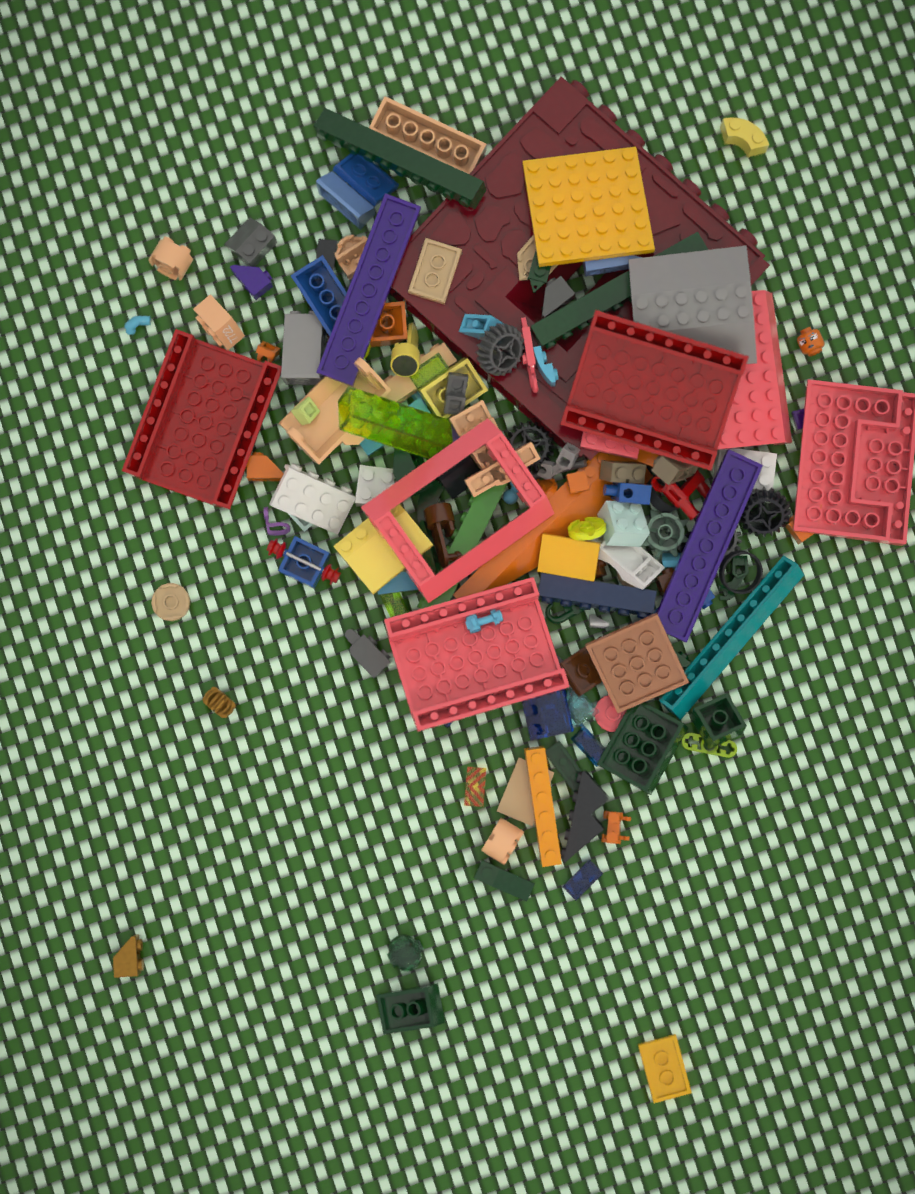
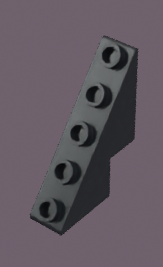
M586 769L583 772L579 771L576 783H580L579 790L574 791L572 802H576L575 809L570 810L568 821H572L571 828L566 829L564 840H568L566 848L562 847L561 859H564V863L604 830V825L593 812L609 799V796Z

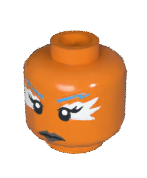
M808 327L800 331L801 335L797 337V343L802 354L810 357L823 351L822 348L825 342L818 329Z

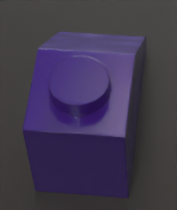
M230 266L232 273L255 300L259 299L273 287L271 282L273 278L266 270L263 272L259 267Z

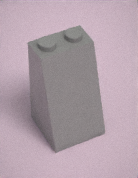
M290 311V314H285L281 378L286 385H316L324 377L316 373L324 353V327L313 311H309V314H301L300 311Z

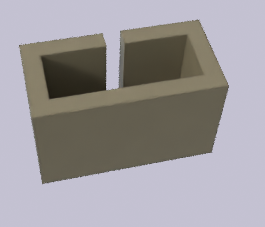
M601 460L599 479L608 482L644 484L646 464Z

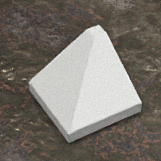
M589 614L590 628H608L610 626V623L593 614Z

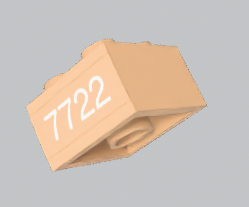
M211 294L193 309L197 314L196 320L202 325L205 332L213 337V340L219 347L223 345L229 350L245 336L234 319Z

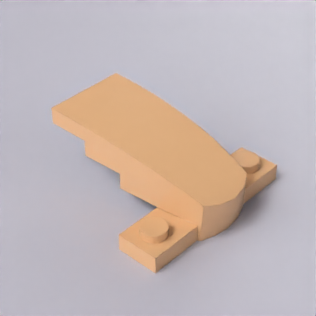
M483 400L449 418L459 438L487 418L498 428ZM528 442L515 450L526 467L540 460L532 442ZM485 445L470 454L480 468V471L464 479L473 497L478 496L493 486L504 485L510 482V479L496 460L493 461L488 454L489 450Z

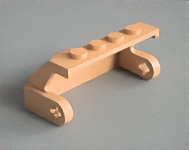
M360 357L354 362V365L359 369V373L353 387L324 376L300 401L302 402L307 397H310L320 410L319 414L310 424L301 425L291 411L279 422L289 437L317 464H320L341 442L345 445H359L372 432L373 417L369 413L391 391L389 386L369 364Z

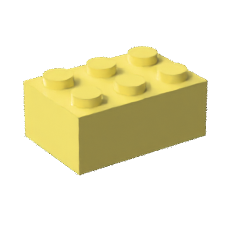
M462 358L417 389L439 422H443L453 415L444 414V401L449 372L468 374L465 406L488 391L468 358Z

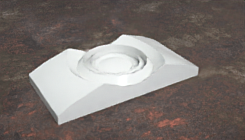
M603 535L588 540L601 543L598 559L609 563L617 570L623 581L644 590L665 568L642 547L606 546Z

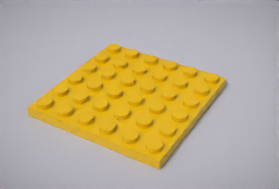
M636 147L525 160L522 162L539 267L654 253L655 247Z

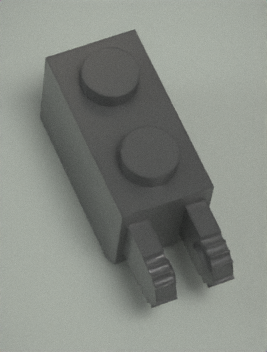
M353 629L346 630L344 635L352 644L350 654L375 679L391 664L388 660L391 657L384 649L379 651L375 647L377 642L370 635L366 637L363 634L360 637Z

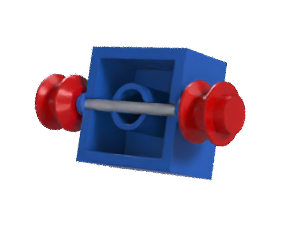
M294 536L288 550L286 549V542L279 544L278 538L274 541L271 540L268 544L267 551H269V556L275 554L276 559L284 556L278 569L281 574L315 589L320 577L322 581L330 580V585L333 582H338L341 575L338 572L339 568L334 570L332 569V564L327 565L331 557L330 552Z

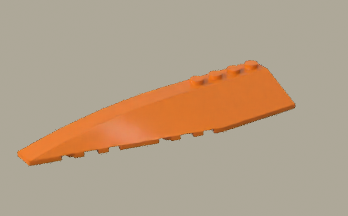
M598 452L591 461H587L586 467L580 468L577 471H586L589 491L570 494L566 481L548 499L554 515L483 564L453 596L458 599L504 586L537 568L543 533L569 537L568 526L570 523L577 519H580V522L585 521L586 517H598L597 514L606 501H615L611 499V496L603 495L604 485H613V482L599 479L601 460L640 462L631 458ZM646 468L644 483L647 484L653 475Z

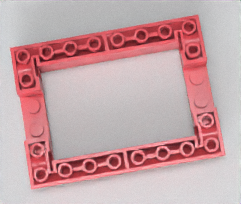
M488 418L361 507L382 539L386 540L407 570L406 573L428 603L554 515L546 494L504 434ZM485 445L489 450L488 454L493 461L496 460L517 489L518 492L516 494L523 503H526L529 509L440 572L434 574L390 510Z

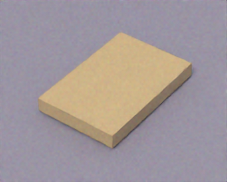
M425 238L408 294L445 305L462 249Z
M518 758L497 812L533 826L534 814L526 760ZM548 770L551 782L555 772Z

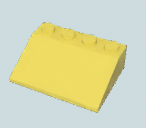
M400 504L390 510L421 555L433 546L431 541ZM368 518L334 545L338 554L373 595L405 569L386 540L382 539Z

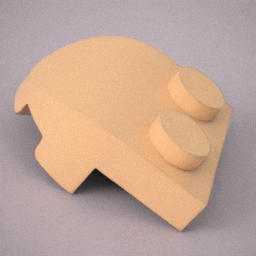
M363 235L362 237L346 236L337 244L338 248L335 252V257L349 280L353 278L368 239Z

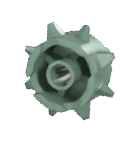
M653 509L650 510L651 519L647 523L650 534L641 547L648 546L651 550L655 551V558H659L662 553L669 552L674 557L678 556L677 547L688 540L684 536V526L688 521L679 520L677 516L673 515V512L658 514ZM663 529H665V533L668 534V536L662 537V534L660 532Z

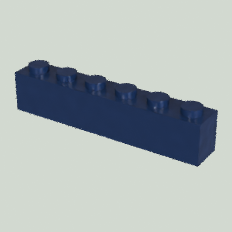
M541 573L538 599L546 604L558 602L561 606L565 607L577 605L583 610L596 608L602 613L615 611L621 616L634 614L637 615V618L643 619L653 614L657 591Z

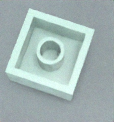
M606 501L597 514L598 518L603 519L606 524L607 531L603 534L606 546L641 547L650 534L641 504Z

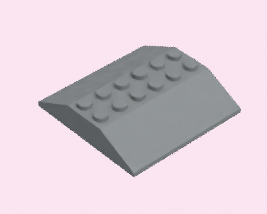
M747 246L629 259L634 322L749 356L747 364L757 363Z

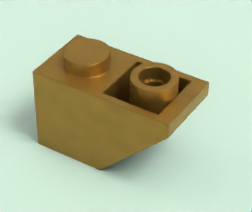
M139 934L133 935L113 957L114 978L138 976L144 970V960L140 958V951L143 950V941L139 939Z

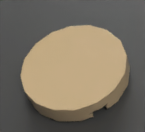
M167 583L161 585L154 592L151 604L153 611L158 617L165 621H176L187 614L190 608V597L182 586L175 583Z

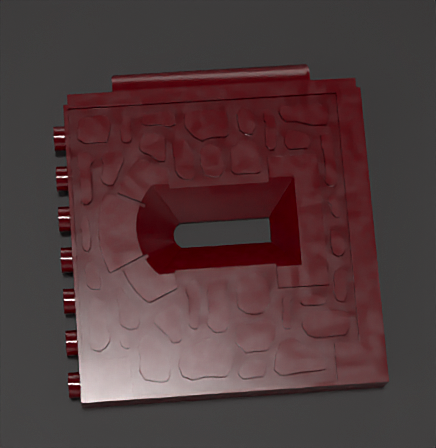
M561 76L469 174L484 181L487 190L475 209L471 207L466 208L458 201L446 198L411 235L389 294L398 302L405 301V308L461 359L468 358L480 376L533 423L537 422L539 429L543 426V432L549 431L548 437H553V441L563 449L567 443H570L580 449L578 456L584 455L591 461L598 451L580 448L583 431L560 425L588 338L590 326L582 331L580 329L573 332L574 335L567 340L560 339L553 348L542 350L546 352L547 363H544V365L552 363L553 369H557L558 380H556L555 386L551 387L544 380L537 366H535L538 382L537 393H533L531 389L527 365H523L522 356L520 357L521 362H517V368H512L511 373L506 372L505 376H494L485 372L476 360L478 355L475 352L479 350L477 344H480L481 340L459 332L465 314L491 315L504 324L516 327L520 333L522 330L521 318L526 317L528 327L542 320L544 294L547 286L544 284L533 293L530 280L519 281L517 253L534 235L522 162L525 160L636 147L655 251L654 253L635 256L642 258L653 257L698 232L709 250L747 246L751 286L766 271L770 264L763 259L765 255L756 248L758 241L752 233L743 228L739 232L727 222L730 217L721 206L714 203L709 207L699 198L701 191L694 182L689 179H684L681 182L671 173L673 166L664 156L656 154L653 157L643 148L645 142L637 132L629 129L625 133L615 124L617 117L610 108L605 105H600L597 108L587 99L589 93L580 82L573 80L569 83ZM425 238L462 249L445 305L408 294ZM583 262L558 265L548 276L547 282L554 277L557 279L560 276L567 282L583 265ZM629 269L605 273L588 293L629 271ZM630 301L624 303L620 310L608 312V314L634 321L633 308ZM531 334L533 347H537L538 344Z

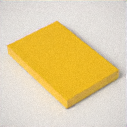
M543 533L537 572L594 582L601 543L588 540L577 541L570 537Z
M676 1034L638 1044L653 1103L692 1093Z

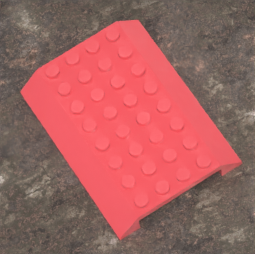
M766 290L752 291L757 363L746 364L717 450L792 443L773 295Z
M534 577L384 619L392 654L410 713L418 732L570 687L564 668L561 669L542 613L538 600L539 592ZM491 610L501 611L503 621L500 624L495 625L494 622L481 625V630L476 633H470V630H467L465 624L466 617L476 614L477 618L490 615Z

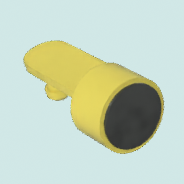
M409 323L407 343H395L391 352V369L396 375L401 377L413 376L419 370L418 332L414 323Z

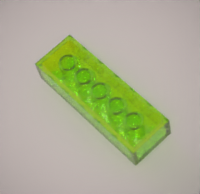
M351 386L347 387L338 400L339 430L428 459L453 443L452 426L446 418Z

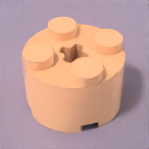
M164 236L157 244L148 261L152 267L154 264L158 266L157 271L173 280L179 277V280H182L193 258L188 247L184 245L179 246L172 239Z
M500 818L481 851L505 865L524 831L505 819Z

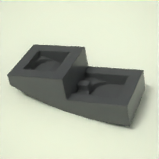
M448 373L444 414L456 415L464 410L468 374Z

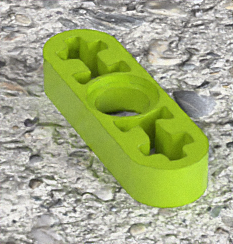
M686 733L681 741L682 747L690 751L727 758L733 757L737 753V745L731 740L720 744V746L730 744L733 751H730L728 754L722 749H719V753H716L718 746H715L711 751H707L704 748L703 739L700 741V749H697L698 745L691 744L688 747L685 739H689L692 736V740L699 741L700 734Z

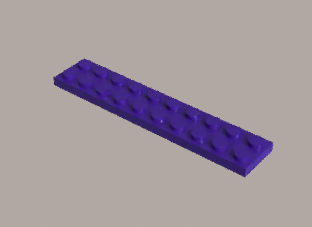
M385 193L316 373L346 385L354 386L359 373V369L354 365V362L359 357L364 360L420 214L421 206Z
M727 449L656 612L667 635L686 643L763 467L762 464L730 449Z

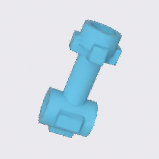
M491 610L490 615L477 618L476 614L466 617L465 624L467 630H470V633H476L481 630V625L494 622L495 625L500 624L503 621L501 611Z

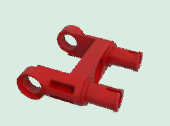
M698 469L692 477L686 479V482L680 488L675 483L671 485L665 483V486H661L657 482V479H660L657 475L652 479L651 485L654 490L663 492L675 507H680L690 520L695 518L699 511L689 501V496L696 489L706 499L710 489L704 482L705 477Z

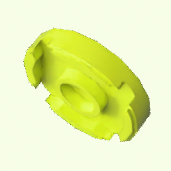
M586 517L585 521L581 522L580 519H577L568 526L569 537L577 541L592 540L602 536L607 531L604 520L598 517Z

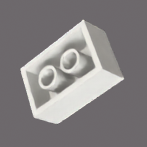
M738 448L730 449L763 465L751 493H755L756 488L759 491H762L763 487L766 488V491H769L771 487L773 488L777 459L776 453ZM727 449L717 450L713 480Z

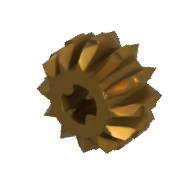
M212 687L202 698L205 705L221 718H227L236 707L235 702L217 687Z

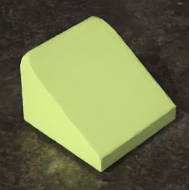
M307 397L295 406L291 412L301 425L310 424L319 414L320 410L312 399Z

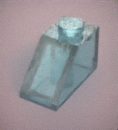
M571 686L568 688L566 712L569 715L568 720L574 726L583 727L599 711L585 694L578 697Z

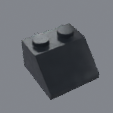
M467 456L436 479L453 500L468 489L464 479L477 473L479 470L472 458Z

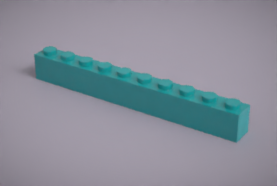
M783 555L757 588L753 590L684 671L689 683L665 693L659 700L670 713L680 720L686 715L802 579L804 573L797 563Z

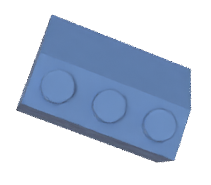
M333 171L316 180L318 193L360 230L375 215L374 206Z

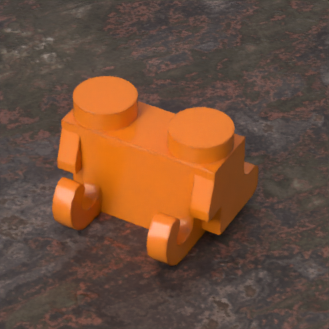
M604 811L603 819H608L607 834H602L601 842L621 844V840L630 841L629 836H620L621 820L631 821V817L623 816V812Z

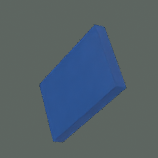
M349 154L333 168V171L374 207L383 200L385 193L390 195L399 186L396 181L375 163L368 162L363 156L358 154Z

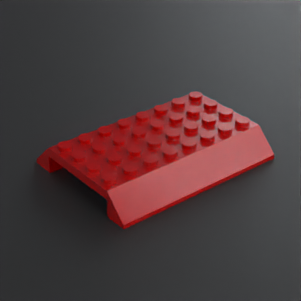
M595 310L560 425L711 471L749 356Z
M175 329L122 472L198 501L230 510L279 381L282 366L266 360L264 363L200 341L192 334Z

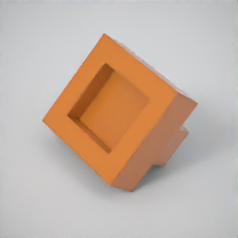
M263 341L256 350V353H258L257 361H261L263 356L268 358V362L273 363L279 355L281 348Z

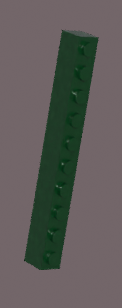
M327 108L323 110L314 124L317 136L321 140H329L338 148L344 147L351 154L361 155L368 162L378 163L383 169H390L403 178L405 176L417 185L422 184L432 192L437 191L449 200L454 199L466 208L471 207L475 209L487 191L484 181Z
M696 232L655 256L709 249L700 234ZM630 272L623 273L531 325L530 332L538 346H541V350L545 348L549 350L556 346V342L560 339L567 340L574 335L573 332L580 329L582 331L588 328L593 320L595 310L604 313L612 310L616 312L627 301L632 303Z

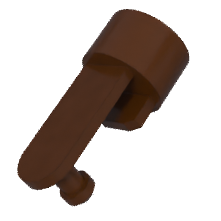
M437 503L425 508L423 513L427 529L431 530L439 564L442 568H445L449 565V561H455L462 556V553L460 551L447 553L442 529H444L445 537H451L455 530V518L450 503Z

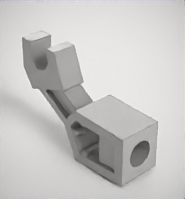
M567 443L559 454L556 464L555 462L544 460L541 466L546 471L541 468L537 475L544 479H552L554 475L566 469L570 470L576 462L580 449Z

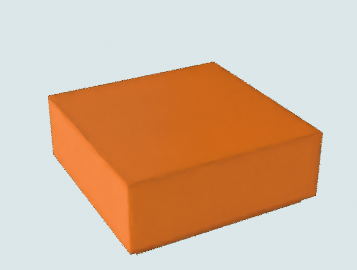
M586 471L566 475L570 494L589 491Z

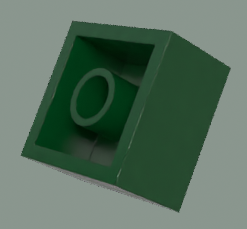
M728 693L695 707L690 715L692 722L708 749L742 735L747 727Z

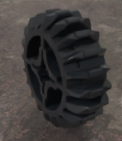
M527 421V427H524V424L520 422V429L513 426L512 429L515 433L508 431L507 435L510 438L506 439L513 447L515 439L522 435L523 443L518 448L525 445L526 441L527 443L532 442L535 449L544 445V453L540 460L529 465L527 468L531 472V467H534V470L537 472L539 470L538 465L541 466L544 460L550 461V458L547 456H553L554 452L549 450L555 448L554 444H549L553 441V437L547 438L550 432L546 431L543 433L544 427L541 426L538 429L537 422L534 423L533 427L530 426V421ZM527 433L536 434L542 440H533Z
M765 487L762 488V491L756 488L755 493H751L739 522L744 530L747 529L749 534L754 532L756 537L760 533H762L764 538L767 533L773 536V531L780 533V527L785 528V522H789L788 515L791 514L789 502L786 501L787 499L784 495L781 496L779 490L774 493L772 487L769 491H766ZM762 508L764 509V512H766L767 517H765L764 513L762 512Z

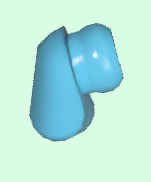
M132 317L125 323L126 333L133 335L136 332L135 328L139 325H151V317Z

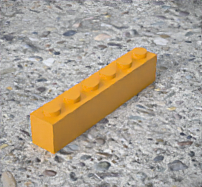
M545 747L524 748L540 863L542 867L560 865L562 861Z

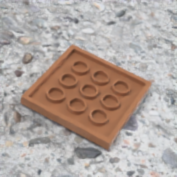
M657 613L585 644L617 713L689 683Z

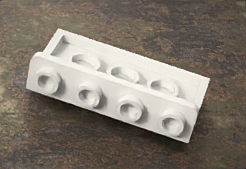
M294 463L291 466L285 464L284 468L286 470L269 503L270 506L338 535L356 499L351 493L352 490L343 485L341 488L335 486L336 483L328 478L322 480L318 478V474L312 471L306 473L302 471V467Z

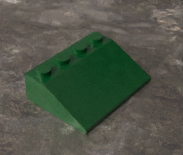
M643 702L627 709L597 765L645 793L652 795L682 738L686 734L688 727L681 721Z

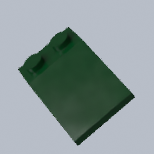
M400 428L395 430L394 483L424 463L415 437ZM433 481L413 495L416 496L433 487Z
M438 983L376 995L383 1034L431 1028L445 1023Z

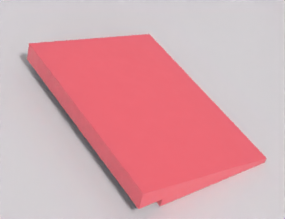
M807 380L793 531L898 546L906 545L915 452L914 393H906L903 390Z

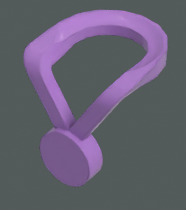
M264 507L267 533L269 535H285L291 530L289 524L283 522L269 523L268 507ZM274 526H283V527H286V529H284V530H273V531H270V527H274Z

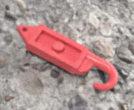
M526 317L521 318V337L525 339L522 343L525 346L522 363L527 365L531 389L533 393H537L538 382L530 327L527 325Z

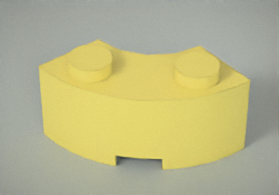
M723 118L720 130L724 144L739 146L747 157L766 153L769 142L759 127L745 119Z

